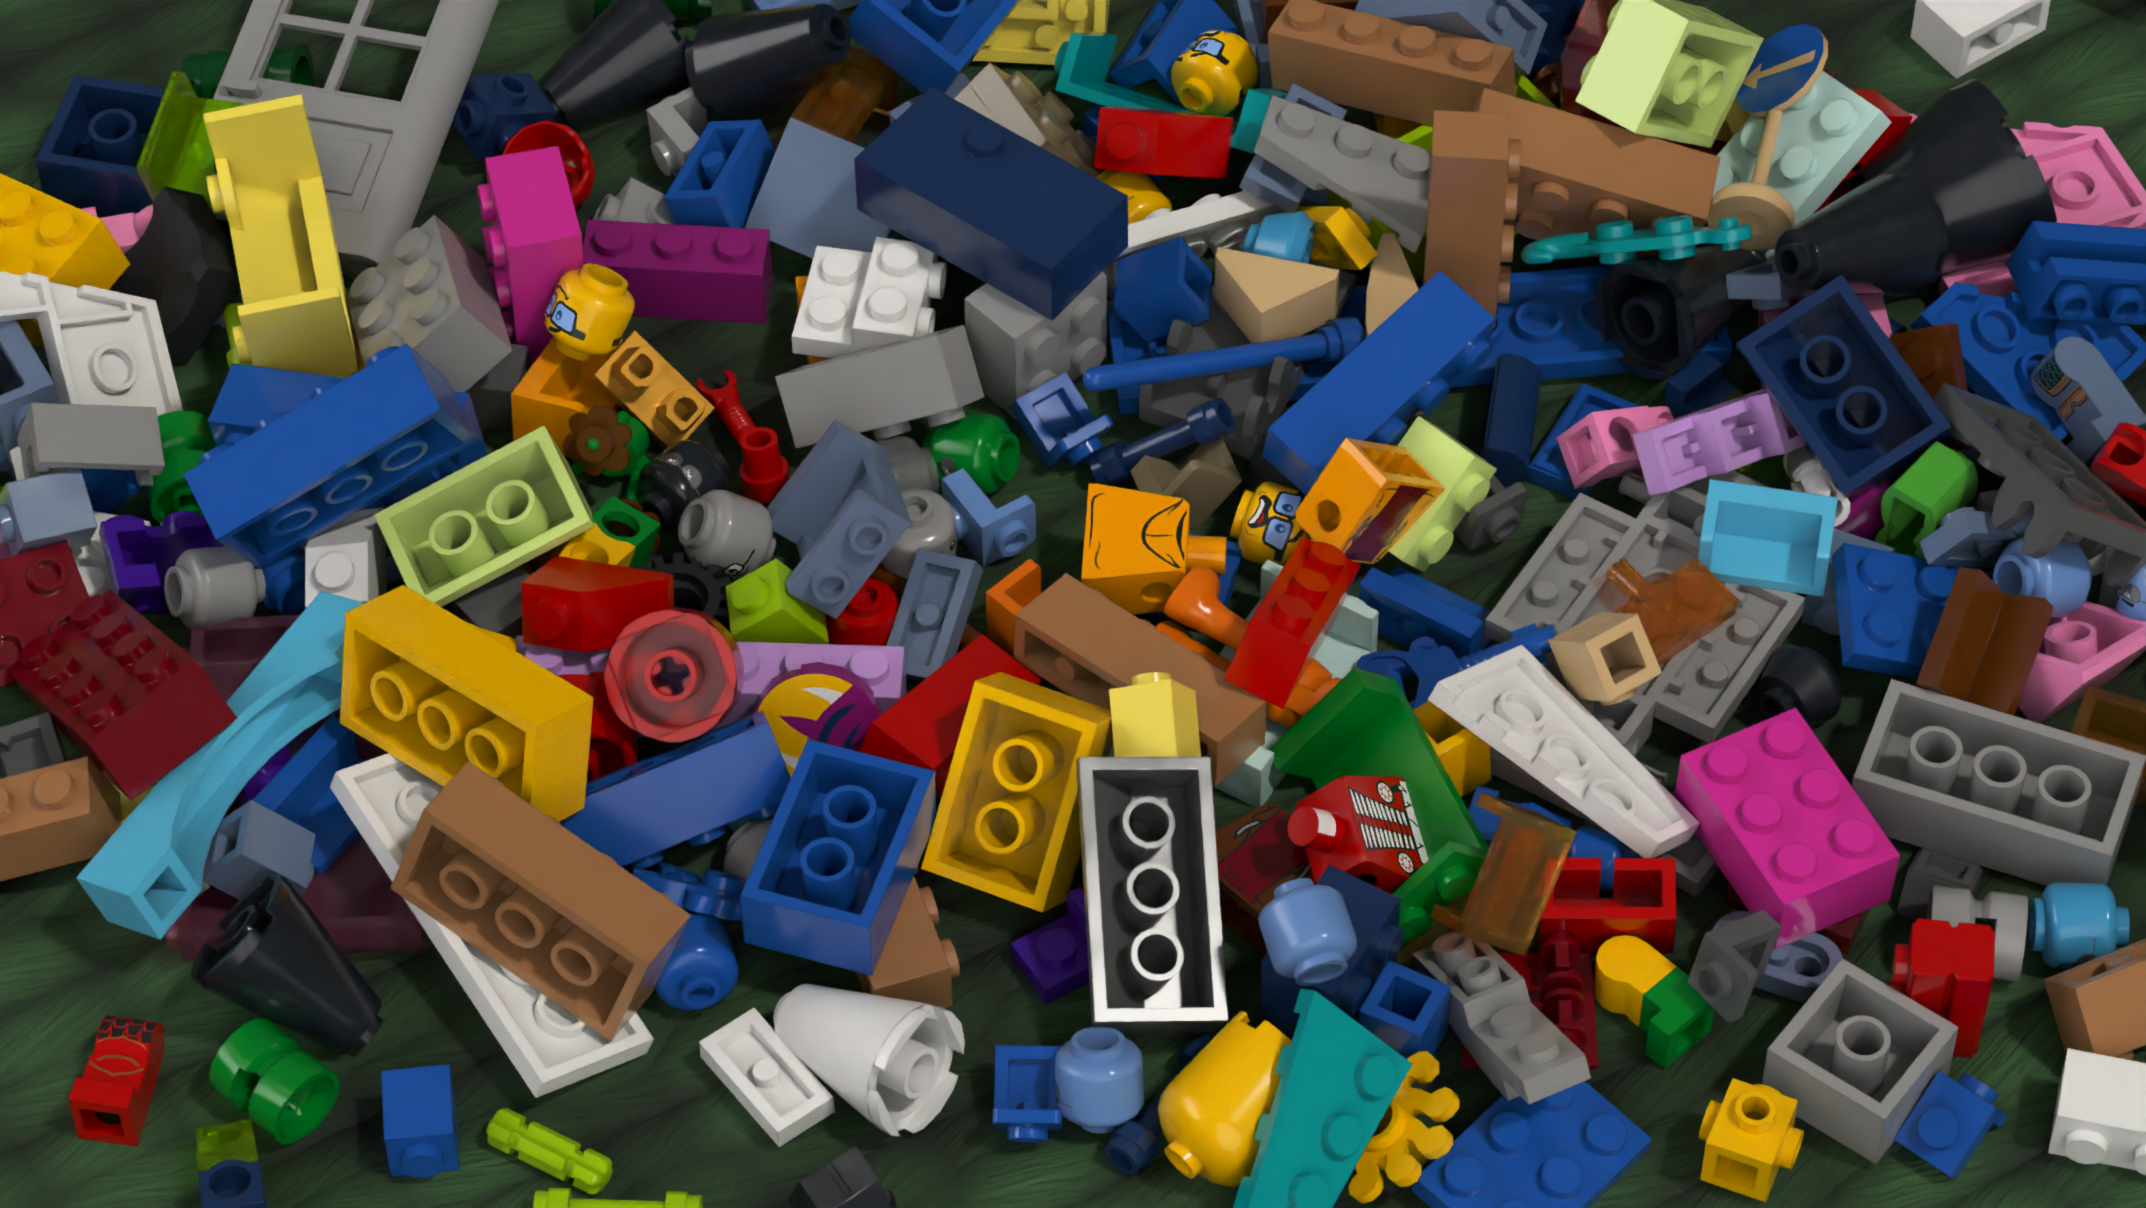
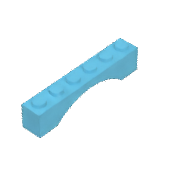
M320 591L227 700L226 703L237 719L164 775L76 877L77 881L108 922L161 940L202 891L204 865L212 839L228 808L247 782L275 753L302 731L340 709L345 612L364 604L363 602Z

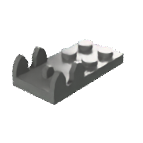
M1246 236L1236 249L1237 251L1243 252ZM1312 259L1309 261L1311 265L1337 269ZM1337 269L1339 270L1338 311L1335 319L1340 318L1356 290V275ZM1215 284L1211 289L1210 319L1192 326L1188 322L1175 319L1171 324L1166 343V356L1252 344L1215 299ZM1316 329L1301 336L1314 335ZM1277 356L1272 366L1141 385L1139 419L1161 428H1166L1187 419V412L1193 407L1209 400L1222 398L1230 407L1235 419V431L1222 437L1229 453L1251 460L1258 436L1267 435L1268 428L1282 413L1313 360L1293 363L1290 359Z
M1943 383L1933 401L1952 426L1950 435L1980 451L1981 454L1977 459L1978 462L1992 473L2005 478L1993 506L1992 521L1994 527L2006 531L2021 522L2028 509L2034 505L2033 518L2024 532L2021 554L2034 559L2041 558L2052 551L2062 540L2071 544L2078 543L2089 561L2110 546L2115 548V551L2108 561L2105 583L2116 588L2125 586L2146 564V521L2036 417Z

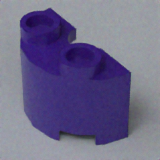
M188 510L178 511L163 518L160 522L161 526L157 527L146 526L144 519H138L134 515H119L102 521L99 536L115 594L123 600L132 601L133 608L139 614L162 615L170 613L164 588L165 576L170 566H175L178 557L187 549L225 546L215 539L204 515H197L196 512Z

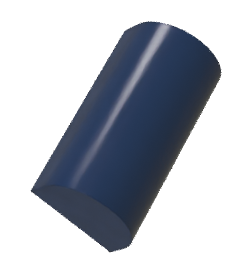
M1501 353V356L1497 357L1487 391L1478 456L1497 469L1494 475L1506 489L1517 482L1523 483L1528 476L1542 375L1539 368L1530 360L1516 355Z

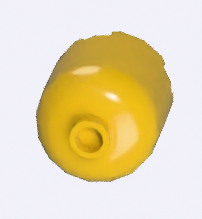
M1240 1011L1168 1084L1160 1096L1158 1105L1161 1129L1169 1143L1164 1151L1175 1168L1190 1179L1199 1174L1209 1182L1231 1188L1239 1187L1242 1177L1251 1175L1259 1149V1142L1254 1140L1262 1113H1270L1281 1075L1275 1074L1282 1047L1283 1045L1290 1046L1292 1042L1266 1020L1256 1029L1249 1026L1250 1020L1245 1011Z

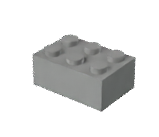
M435 215L420 228L415 227L407 231L396 244L394 251L377 267L368 268L360 273L352 283L350 291L346 293L364 367H366L367 360L378 351L392 346L401 347L407 343L447 377L455 392L465 393L512 351L485 258Z

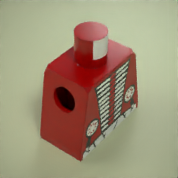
M1343 776L1337 778L1297 802L1296 808L1288 821L1289 838L1295 845L1305 847L1315 884L1327 867L1331 865L1392 894L1429 860L1406 782L1402 777Z

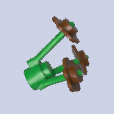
M606 404L594 406L588 414L583 412L574 414L569 420V427L572 432L564 439L563 450L569 459L575 461L570 465L575 478L577 479L585 471L595 476L601 473L610 477L629 474L630 481L626 498L620 500L660 523L659 517L656 514L643 512V507L638 503V499L641 497L638 487V476L642 467L650 461L644 456L649 446V435L643 424L629 416L625 411H619L616 414L614 409ZM612 521L609 529L610 533L619 537H633L636 535L634 530L627 524ZM659 533L651 553L655 552L660 546L661 539Z

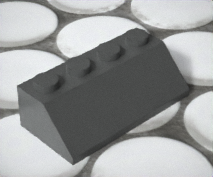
M1078 757L1076 768L1092 1025L1114 1028L1123 1034L1141 1039H1196L1203 1032L1213 1035L1228 1021L1211 759L1210 757Z

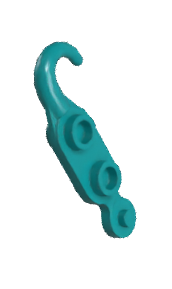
M1682 215L1655 220V229L1633 230V222L1630 220L1611 221L1596 225V236H1592L1590 232L1571 233L1534 241L1523 248L1521 258L1527 264L1550 263L1554 259L1591 257L1593 254H1599L1600 264H1618L1626 260H1636L1633 259L1637 258L1636 251L1658 250L1659 259H1681L1696 255L1695 244H1721L1724 251L1741 248L1740 241L1752 237L1751 224L1738 223L1737 216H1727L1718 219V226L1700 227L1693 226L1692 216Z

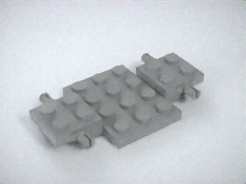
M1629 469L1627 475L1625 474L1620 482L1618 493L1646 504L1636 518L1579 493L1485 619L1484 635L1502 643L1512 639V631L1534 623L1538 629L1554 624L1558 634L1599 612L1638 614L1662 674L1636 687L1637 692L1633 696L1614 705L1601 706L1599 701L1577 699L1635 758L1652 733L1654 717L1707 743L1714 742L1765 669L1773 652L1782 645L1803 615L1805 598L1796 593L1695 578L1709 480L1769 487L1733 470L1723 474L1708 476L1669 492L1649 495L1644 476ZM1553 651L1545 654L1547 661L1541 664L1568 690ZM1490 746L1491 774L1585 820L1588 818ZM1640 762L1666 787L1669 774L1662 773Z

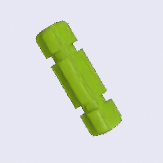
M499 1109L488 1123L486 1133L489 1145L507 1154H513L516 1150L519 1152L517 1159L562 1181H567L571 1177L574 1179L573 1186L591 1195L600 1194L612 1177V1161L609 1157L591 1148H587L582 1152L580 1151L582 1144L533 1121L528 1126L525 1124L527 1117L511 1109Z

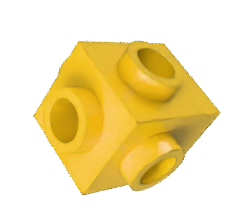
M1732 1078L1723 1102L1710 1101L1700 1127L1699 1139L1706 1141L1700 1180L1766 1202L1779 1168L1783 1167L1792 1170L1802 1144L1804 1130L1794 1127L1798 1100L1782 1095L1773 1087L1763 1084L1752 1085Z

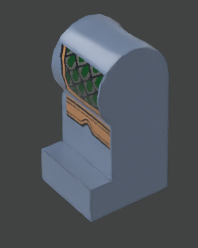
M2074 336L2063 338L2032 371L2031 382L2035 393L2043 402L2056 409V414L2073 437V440L2066 447L2085 465L2095 460L2119 423H2129L2140 428L2146 425L2145 414L2093 344L2083 338Z

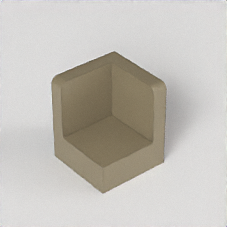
M1222 438L1204 447L1200 445L1182 465L1144 455L1130 471L1139 491L1183 498L1190 503V528L1196 530L1242 482L1241 476Z

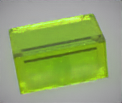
M172 71L137 163V171L152 201L155 200L163 186L202 194L213 212L206 176L217 173L214 172L215 159L203 113L243 106V103L198 98L185 72Z

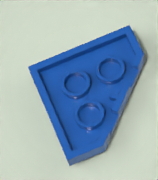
M1955 282L1910 325L1913 330L1947 323L1958 324L1967 385L1978 396L2036 417L2060 441L2070 432L2056 414V409L2043 402L2035 393L2031 382V374L2034 367L2063 338L2074 336L2092 343L2121 382L2146 360V342L2128 324L2030 318L2019 292L2011 291L2006 297L1979 293L1978 286L1958 282Z

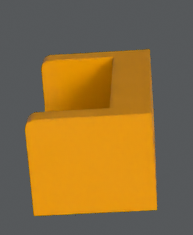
M553 337L511 393L513 441L545 425L562 454L566 456L563 450V442L566 436L572 432L569 427V420L574 414L578 412L588 414L594 406L599 404H606L612 407L615 412L619 410L620 406L590 378L592 373L611 354L603 356L591 355L589 360L586 361L577 360L560 352L555 346L557 339Z

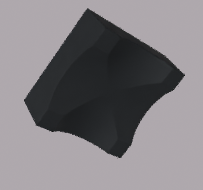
M163 186L153 201V214L147 229L134 246L124 253L130 263L129 267L110 289L115 292L156 300L171 362L187 365L231 299L239 291L240 283L234 250L205 197L202 194Z

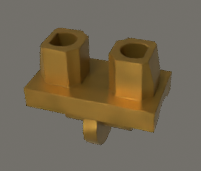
M635 330L626 336L617 349L590 376L623 411L640 421L648 434L664 449L674 442L682 439L686 440L715 408Z

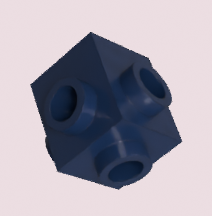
M530 73L471 75L452 124L475 158L482 160L501 156L507 141L524 126L545 120L553 122L557 112Z

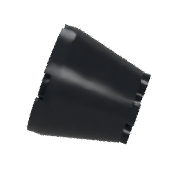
M1970 79L1948 90L1855 172L1852 177L1842 181V188L1844 194L1872 177L1901 172L1909 175L1904 179L1916 187L1924 185L1933 193L1944 215L1948 235L1947 252L1939 254L1935 271L1942 270L1940 275L2009 259L2033 221L2057 222L2048 187L2033 154L2026 157L2015 134L2007 126L2001 125L2009 120V113L1986 86L1974 79Z

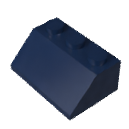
M1843 275L1838 276L1736 343L1740 353L1844 498L1897 480L1935 441L1946 447L1948 446L1951 424Z

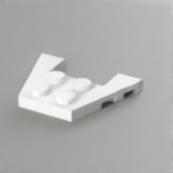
M0 271V322L37 318L59 404L156 407L157 416L173 411H183L156 300L84 284L79 288L49 282L48 276L29 272L17 275ZM17 446L10 450V455L18 481L25 479L21 449ZM50 467L48 472H41V475L51 474L74 468Z

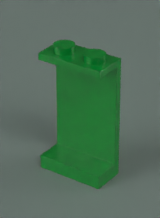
M1353 668L1269 749L1274 752L1273 762L1278 771L1310 778L1317 790L1343 776H1398L1405 779L1429 860L1392 893V895L1401 899L1399 928L1405 931L1402 943L1407 944L1409 941L1425 934L1431 927L1432 920L1455 899L1469 893L1475 887L1477 879L1496 862L1395 678Z

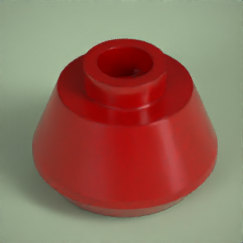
M868 578L837 619L825 613L828 644L886 646L901 601L887 584Z

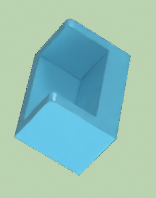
M1710 479L1695 578L1823 597L1838 497Z

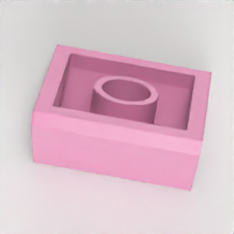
M2085 601L2078 612L2065 618L2050 619L2018 707L2028 720L2041 723L2115 678L2146 651V622L2130 619L2120 614L2116 609Z

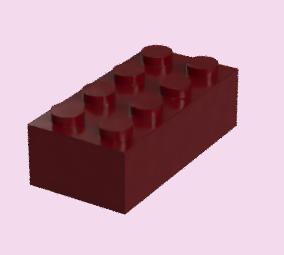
M110 589L103 595H95L81 602L73 610L71 620L51 635H43L32 640L20 652L19 660L7 668L41 714L50 713L60 736L83 757L88 756L106 778L131 801L237 719L234 712L195 659Z

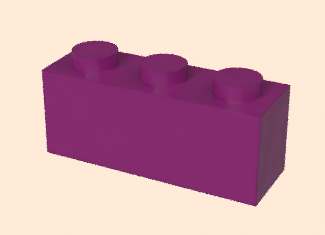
M587 220L583 242L584 264L591 263L607 267L627 280L629 284L627 290L631 293L636 304L632 316L766 324L773 282L769 229Z

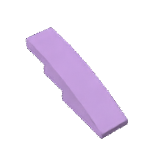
M1762 389L1632 434L1649 495L1669 492L1705 477L1727 473L1761 459L1786 454L1807 446L1767 389Z

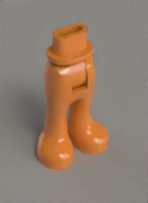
M1198 564L1181 580L1168 599L1163 612L1166 616L1182 625L1193 628L1237 651L1250 622L1222 604L1219 600L1221 582L1218 575L1207 567ZM1167 620L1155 627L1158 631L1185 648L1200 653L1208 662L1227 673L1232 661L1220 656L1201 641L1193 639L1189 631L1181 625ZM1313 658L1283 709L1268 702L1267 719L1292 728L1342 678L1336 677L1332 679L1333 674Z

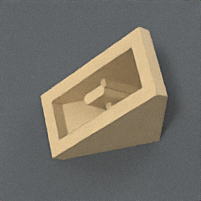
M1218 247L1215 255L1214 297L1251 343L1299 337L1323 326L1327 320L1336 318L1338 311L1339 270Z

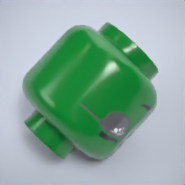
M965 412L966 417L935 426L934 430H931L925 437L923 460L926 466L930 467L931 475L940 488H942V478L964 468L986 496L998 492L1006 482L1011 481L1015 476L1020 461V445L1018 438L1014 433H1011L1004 419L992 414Z

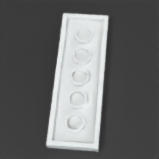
M388 753L336 771L330 789L393 882L424 808L444 787ZM403 898L535 1098L647 1054L654 1038L637 1013L631 1017L615 1038L609 1041Z

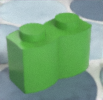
M1938 441L1932 443L1884 493L1881 501V515L1885 526L1876 535L1875 542L1894 548V553L1925 558L1919 542L1940 528L1939 521L1941 518L1954 510L1967 507V504L1974 498L1978 488V475L1974 463L1957 450L1950 449Z

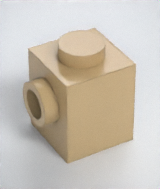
M1599 612L1548 640L1569 692L1579 700L1599 701L1601 706L1614 705L1633 696L1637 692L1636 687L1662 674L1638 614Z

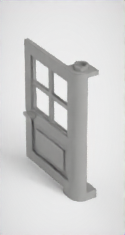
M253 0L208 112L302 94L329 202L341 270L353 280L364 270L377 267L394 251L400 238L411 229L499 0H440L426 37L364 27L375 0H359L349 24L288 14L294 0ZM282 28L343 38L324 88L262 78ZM358 41L420 51L401 101L339 91ZM203 122L176 189L202 194L213 212L206 176L217 173L214 172L215 159L205 122ZM225 211L213 212L216 219L228 221Z

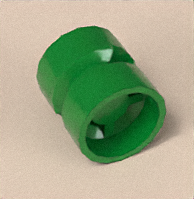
M173 411L158 416L165 467L161 475H153V486H146L153 518L159 523L166 516L178 511L188 510L196 512L197 515H203L183 474L200 465V458L209 450L217 447L208 424L209 418L206 415L194 411Z
M256 1018L243 1024L232 1033L219 1048L209 1072L211 1087L242 1112L249 1111L250 1119L282 1145L293 1144L314 1131L329 1114L337 1099L340 1088L339 1078L334 1072L308 1051H300L299 1044L267 1018Z

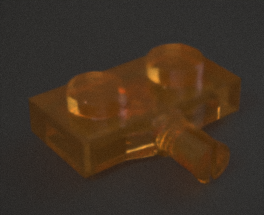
M1696 557L1667 577L1653 582H1648L1626 558L1619 559V563L1615 562L1606 573V578L1629 599L1624 606L1614 613L1638 614L1659 666L1734 616L1739 603V599Z

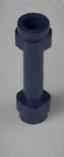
M1222 398L1206 401L1187 412V419L1127 445L1124 441L1119 440L1091 454L1089 463L1092 474L1098 484L1108 486L1121 484L1132 478L1130 471L1144 455L1159 459L1192 443L1198 442L1204 447L1235 431L1233 413Z
M1203 1032L1195 1040L1189 1041L1178 1054L1179 1070L1135 1122L1129 1119L1119 1125L1111 1134V1140L1104 1147V1153L1110 1163L1118 1170L1129 1175H1135L1141 1168H1145L1159 1152L1156 1139L1162 1133L1158 1115L1160 1096L1168 1084L1215 1037L1214 1035Z

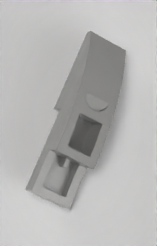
M1473 929L1466 932L1444 934L1437 938L1432 946L1412 954L1419 973L1451 986L1448 1022L1478 1066L1508 1101L1521 1096L1530 1105L1591 1079L1585 1054L1530 1002L1525 979Z

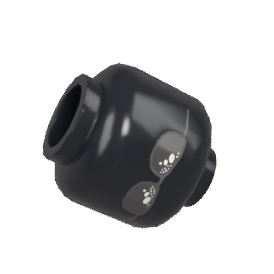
M685 439L679 440L668 446L640 470L638 487L641 497L638 499V503L643 507V512H652L659 517L660 528L667 526L671 530L678 532L681 516L691 501L700 498L714 489L730 492L729 482L732 478L730 467L722 454L706 442L697 443Z

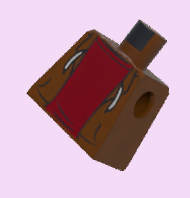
M1265 803L1215 831L1221 921L1264 957L1268 951L1259 926L1258 917L1264 906L1275 898L1274 890L1283 883L1299 878H1309L1315 885L1305 847L1295 845L1289 838L1288 821L1290 815L1277 804Z

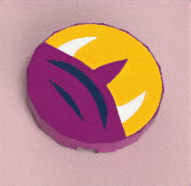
M821 662L802 664L801 669L791 670L786 674L785 670L772 678L758 697L755 713L763 710L790 777H792L808 739L859 752L871 722L882 714V710L879 709L878 703L873 698L874 692L865 680L844 667Z

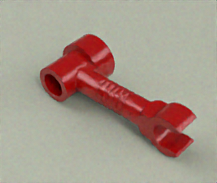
M724 370L726 386L719 389L707 388L704 382L698 378V392L715 407L711 413L722 419L742 450L743 462L739 467V475L743 495L759 503H771L790 479L788 461L780 455L776 432L770 428L755 426L739 401L737 380L733 372Z

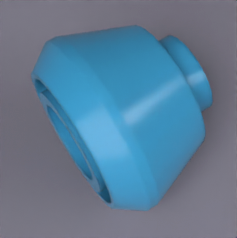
M1302 211L1266 215L1261 226L1256 224L1250 225L1243 252L1309 264L1315 237V223Z

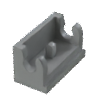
M31 403L17 436L18 448L21 449L25 479L41 476V472H48L50 467L135 470L139 486H153V475H161L165 467L156 407Z

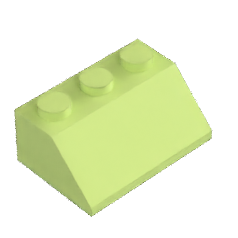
M545 425L374 514L406 586L440 607L594 527L592 512L567 460Z

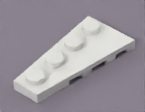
M1244 189L1241 192L1220 197L1219 194H1210L1199 199L1192 206L1176 211H1171L1169 208L1156 210L1147 215L1143 220L1128 224V247L1103 271L1107 275V294L1112 300V290L1116 284L1117 260L1178 237H1181L1199 258L1209 247L1215 256L1218 247L1232 250L1238 248L1243 238L1247 236L1251 224L1261 226L1266 215L1288 212Z
M1523 645L1438 681L1428 698L1435 706L1643 858H1655L1689 841L1700 824Z

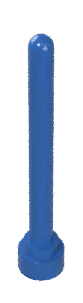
M1356 317L1330 319L1325 322L1324 327L1317 328L1314 335L1090 367L1083 374V384L1092 392L1272 366L1277 356L1290 359L1293 363L1318 359L1320 363L1329 364L1334 368L1366 337L1364 329Z

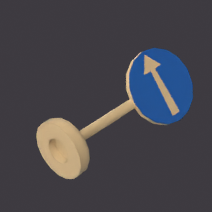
M1800 24L1790 26L1766 40L1760 46L1735 97L1746 114L1758 118L1766 116L1752 181L1729 184L1716 192L1711 201L1708 226H1718V219L1727 216H1737L1738 223L1751 224L1752 237L1740 241L1741 249L1765 251L1775 249L1779 237L1795 224L1794 209L1787 198L1776 189L1766 185L1782 119V110L1792 106L1810 90L1821 75L1828 58V41L1817 27Z

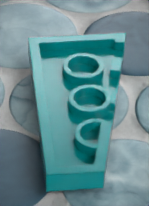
M1300 989L1293 1011L1300 1015L1291 1045H1283L1275 1070V1074L1281 1075L1270 1113H1262L1254 1137V1140L1259 1142L1256 1159L1251 1175L1244 1176L1241 1179L1233 1208H1333L1412 1066L1410 1061L1315 990Z

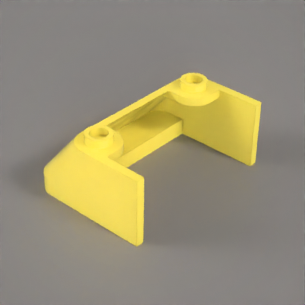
M302 94L203 113L217 169V174L206 176L209 196L214 213L226 212L243 305L237 306L241 325L233 327L240 364L252 362V365L257 367L344 378L352 376L360 371L359 359L329 202Z

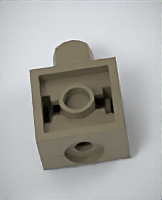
M989 63L954 98L958 102L1095 178L1104 172L1103 169L1094 168L1096 144L1080 130L1075 132L1069 124L1074 115L1068 106L1050 91L1043 97L1038 88L1019 71H1015L1010 76L992 63Z

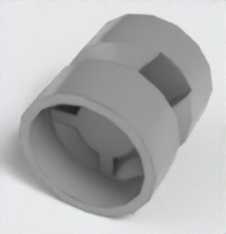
M1932 885L1926 919L1949 921L1951 927L1955 928L1959 922L1975 924V919L1990 921V926L1995 931L1993 979L2018 982L2022 970L2027 933V895L1989 891L1982 900H1976L1968 888Z

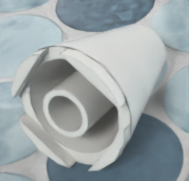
M801 984L791 992L786 993L779 1000L774 1010L773 1023L777 1036L799 1057L812 1073L875 1127L891 1136H900L898 1131L903 1129L912 1133L924 1129L940 1113L954 1090L958 1075L950 1072L949 1069L954 1051L964 1055L965 1039L961 1022L951 1011L941 1006L813 984Z

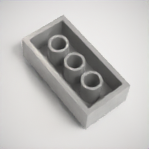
M1891 679L1855 771L1852 788L1889 838L2045 886L2055 882L2107 885L2136 802L2146 755Z

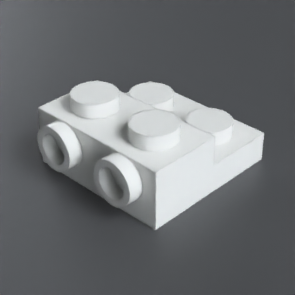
M876 237L872 253L817 246L792 333L793 353L834 358L934 332L935 309L930 308L932 299L943 298L947 278V264L937 262V255L913 241Z

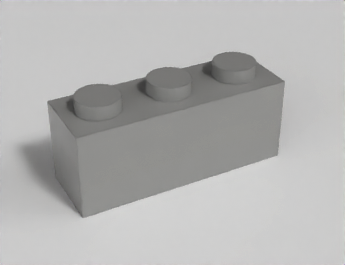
M964 325L806 364L775 376L796 448L816 444L834 420L843 423L858 433L873 430L875 440H880L910 431V420L927 417L929 427L964 418L966 416L963 406L984 397Z

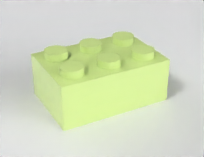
M1619 0L1609 15L1607 21L1609 31L1598 54L1594 55L1583 69L1580 79L1582 88L1575 101L1636 134L1711 148L1764 38L1705 7L1677 0Z

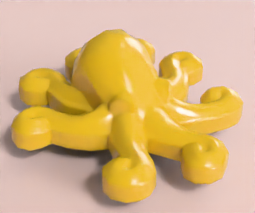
M1420 1051L1407 1058L1412 1063V1066L1355 1166L1357 1174L1351 1179L1348 1189L1349 1194L1362 1204L1372 1202L1381 1194L1384 1188V1179L1380 1170L1386 1172L1388 1179L1397 1186L1409 1187L1420 1178L1422 1174L1421 1165L1426 1161V1158L1439 1159L1447 1154L1453 1146V1135L1443 1125L1428 1128L1415 1118L1419 1114H1424L1435 1122H1446L1455 1115L1460 1105L1458 1095L1447 1087L1438 1089L1432 1094L1422 1089L1411 1087L1414 1082L1420 1084L1429 1083L1439 1074L1440 1063L1428 1051Z

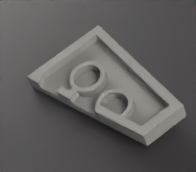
M1272 95L1254 152L1313 190H1323L1326 188L1332 190L1353 204L1351 210L1356 212L1365 223L1370 224L1376 218L1400 233L1397 243L1416 253L1427 222L1431 151Z

